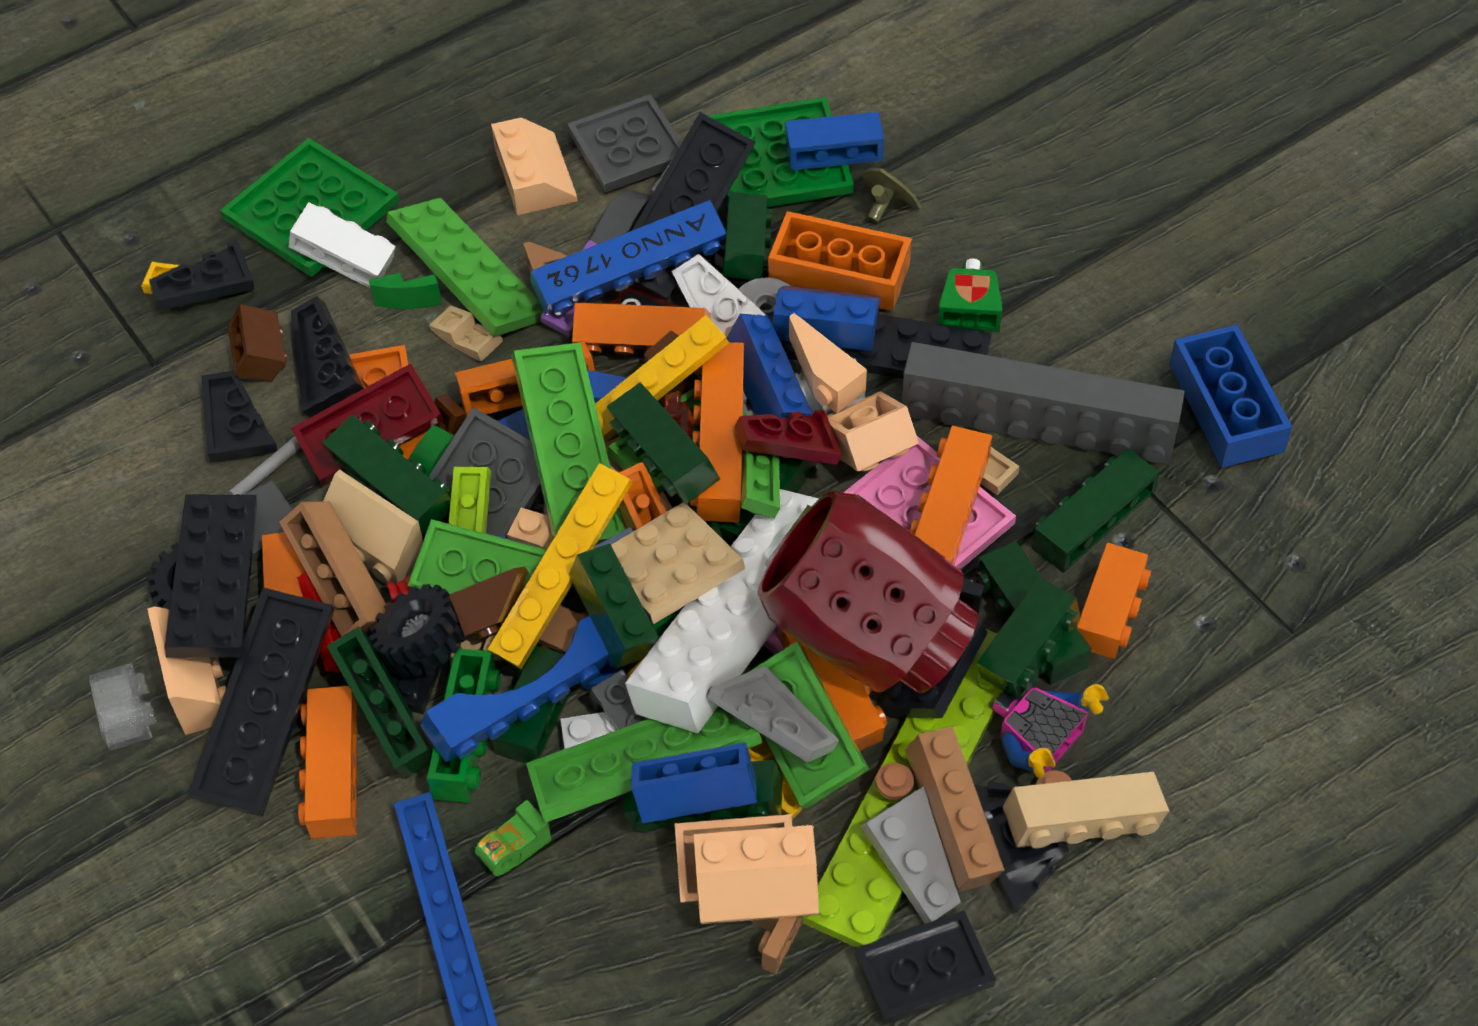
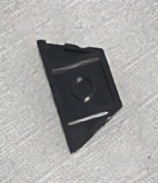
M989 782L988 787L974 785L1004 867V871L996 878V881L1013 914L1018 912L1067 860L1070 851L1065 842L1051 843L1042 848H1033L1032 846L1016 847L1003 809L1013 787L1007 786L1004 783Z

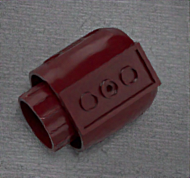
M830 491L818 499L812 506L807 505L766 561L765 565L767 568L758 588V597L771 621L848 676L859 680L875 692L885 691L899 680L918 693H924L933 688L946 676L961 657L973 636L978 621L977 612L959 599L964 581L963 572L910 531L860 495L854 493Z

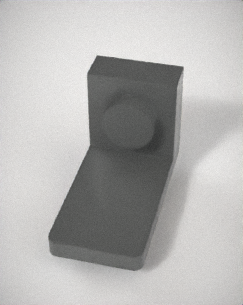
M623 670L591 688L588 701L594 710L597 711L603 708L617 730L649 719L635 714L625 684L628 677Z

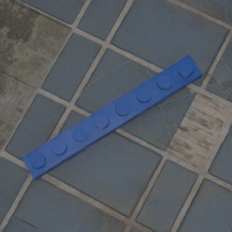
M431 792L395 802V810L455 1026H498Z

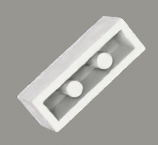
M308 202L290 231L289 247L368 288H370L369 280L383 277L393 262L395 246L386 238L378 235L374 236L363 230L355 222L345 221L333 215L327 208L317 207Z

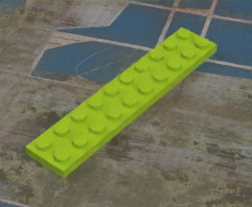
M987 630L988 634L943 718L907 717L881 767L889 763H899L905 765L912 772L905 750L915 737L921 733L952 726L968 767L995 713L992 710V706L997 697L1003 692V690L981 678L977 666V661L991 644L997 633ZM876 777L818 884L819 915L802 916L803 924L856 948L881 939L904 893L861 828L865 823L904 799L889 800L885 798L876 787ZM915 778L913 789L909 795L918 790Z

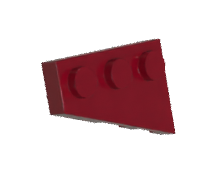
M815 410L812 416H804L801 412H790L788 418H779L774 414L740 416L735 425L742 449L752 453L778 455L783 458L809 460L814 463L837 465L842 456L824 410Z

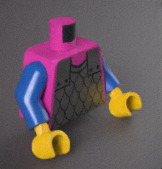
M1093 684L1087 687L1084 692L1073 693L1043 691L1039 688H1031L1020 702L1003 691L995 700L992 710L1005 718L1002 723L1000 739L1010 765L1015 768L1033 771L1037 778H1042L1045 772L1050 771L1056 766V763L1084 731L1088 714L1086 710L1090 709L1096 715L1103 711L1100 701L1109 700L1104 687L1100 684Z

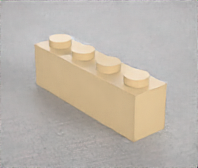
M1154 772L1013 787L1003 806L1016 847L1032 846L1033 848H1042L1051 843L1065 841L1069 844H1076L1086 839L1098 837L1110 840L1123 834L1131 833L1148 835L1158 830L1169 812Z

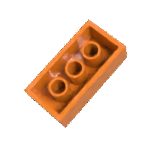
M787 211L768 257L769 278L779 279L793 287L881 296L879 308L894 311L910 266L912 238Z

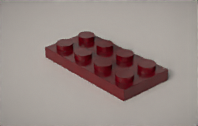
M410 363L297 424L291 430L324 486L332 481L334 474L338 470L348 473L332 459L323 442L352 414L362 423L365 420L370 421L381 433L379 437L385 442L391 439L397 445L443 421V418Z

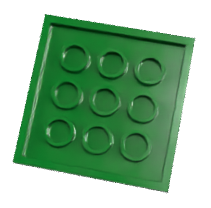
M827 97L707 115L756 142L732 185L731 192L767 195V207L854 193V183L848 164L790 170L785 144V121L831 117L832 113Z
M308 138L223 207L220 213L223 220L312 277L325 265L289 247L290 231L308 202L317 207H325L333 215L345 221L355 222L366 231L400 201L397 192Z

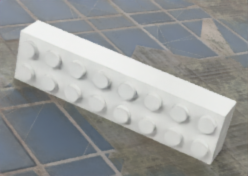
M780 489V510L775 519L755 514L731 545V548L743 559L745 569L686 604L625 684L635 714L697 734L700 732L718 707V705L707 699L710 688L740 676L776 628L777 624L769 619L758 597L759 584L767 568L765 563L806 506H812L818 498Z

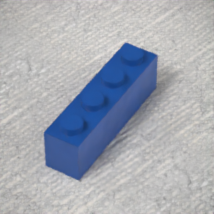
M740 314L727 339L729 342L744 343L743 386L755 414H774L779 418H788L790 412H801L804 416H811L813 413L770 317Z

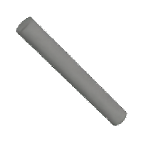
M294 436L229 490V495H244L250 492L299 451L301 446L296 437Z

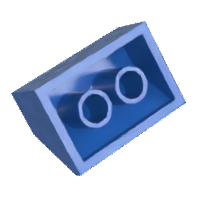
M783 285L778 289L773 314L774 328L780 341L790 342L789 316L795 313L837 347L872 351L881 296Z

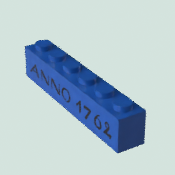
M708 200L531 271L530 283L545 315L547 316L552 313L562 315L572 310L575 303L582 301L592 303L603 297V293L612 289L622 291L630 287L633 281L642 277L652 279L660 275L663 269L672 265L677 268L698 254L703 253L704 256L714 254L722 248L721 246L727 233L711 200Z

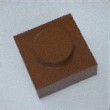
M447 394L437 396L434 403L441 413L443 421L435 426L455 436L466 419L467 413Z

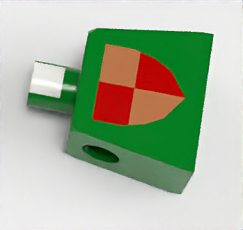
M977 259L964 261L963 268L950 269L939 304L938 324L978 331L1000 332L1002 302L997 274L993 270H982V263Z

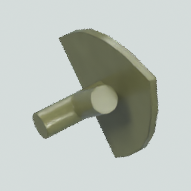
M874 167L864 170L862 174L863 182L866 187L872 189V194L876 200L867 216L869 220L878 223L891 198L919 210L921 209L920 202L916 196L887 171Z

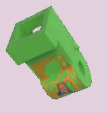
M528 800L515 809L516 815L497 830L485 835L475 848V854L495 876L503 875L513 867H517L552 840L548 822H544L542 815Z

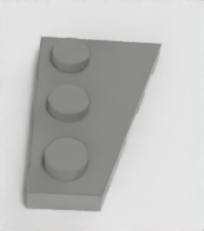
M766 666L710 688L707 699L807 763L833 752L839 741Z
M924 786L861 827L924 924L935 921L961 903Z

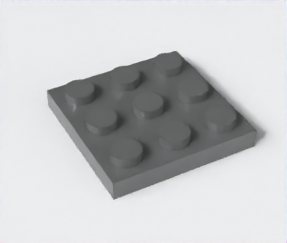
M651 94L567 123L569 135L605 193L664 172L682 144V141Z
M474 407L429 475L431 480H434L436 477L439 478L452 491L454 467H488L491 470L486 534L497 537L499 535L506 539L507 533L520 508L529 510L542 490L531 440Z

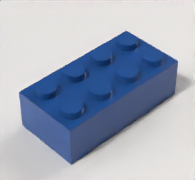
M1238 324L1175 339L1169 365L1181 389L1184 390V395L1220 467L1223 468L1285 452L1292 426Z

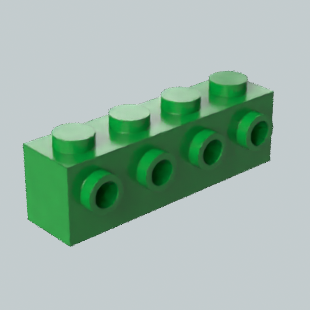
M458 649L453 657L444 700L456 693L488 695L499 691L501 672L500 670H495L492 651ZM488 738L479 742L478 748L467 757L459 759L456 756L448 762H445L434 746L427 775L433 800L470 803L472 790H478L480 785L481 768L477 766L479 756L484 757L486 755Z

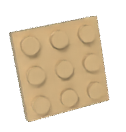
M684 502L611 544L652 624L657 623L745 569L743 559Z

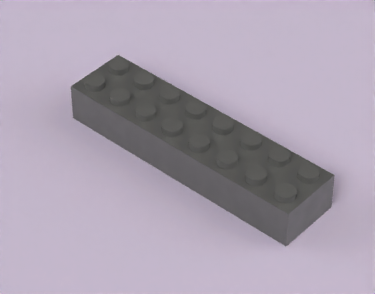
M912 342L904 371L902 404L907 406L910 417L915 419H927L943 422L947 425H959L976 428L980 431L1008 434L1017 438L1025 437L1045 441L1050 444H1063L1083 450L1112 453L1116 456H1119L1129 448L1139 457L1149 462L1170 464L1180 421L1184 390Z

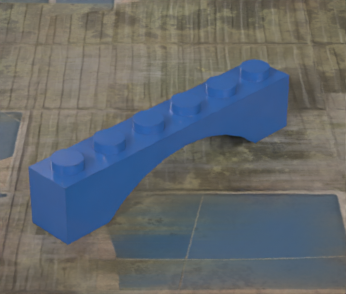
M588 616L579 621L565 655L542 677L519 689L499 694L471 695L456 693L425 711L421 728L445 762L456 756L459 759H463L478 748L479 742L488 737L490 740L500 737L509 729V724L519 718L522 722L530 719L540 710L539 706L549 700L552 703L560 701L570 692L569 688L579 682L582 685H586L600 674L599 670L608 665L614 668L615 665L593 621Z

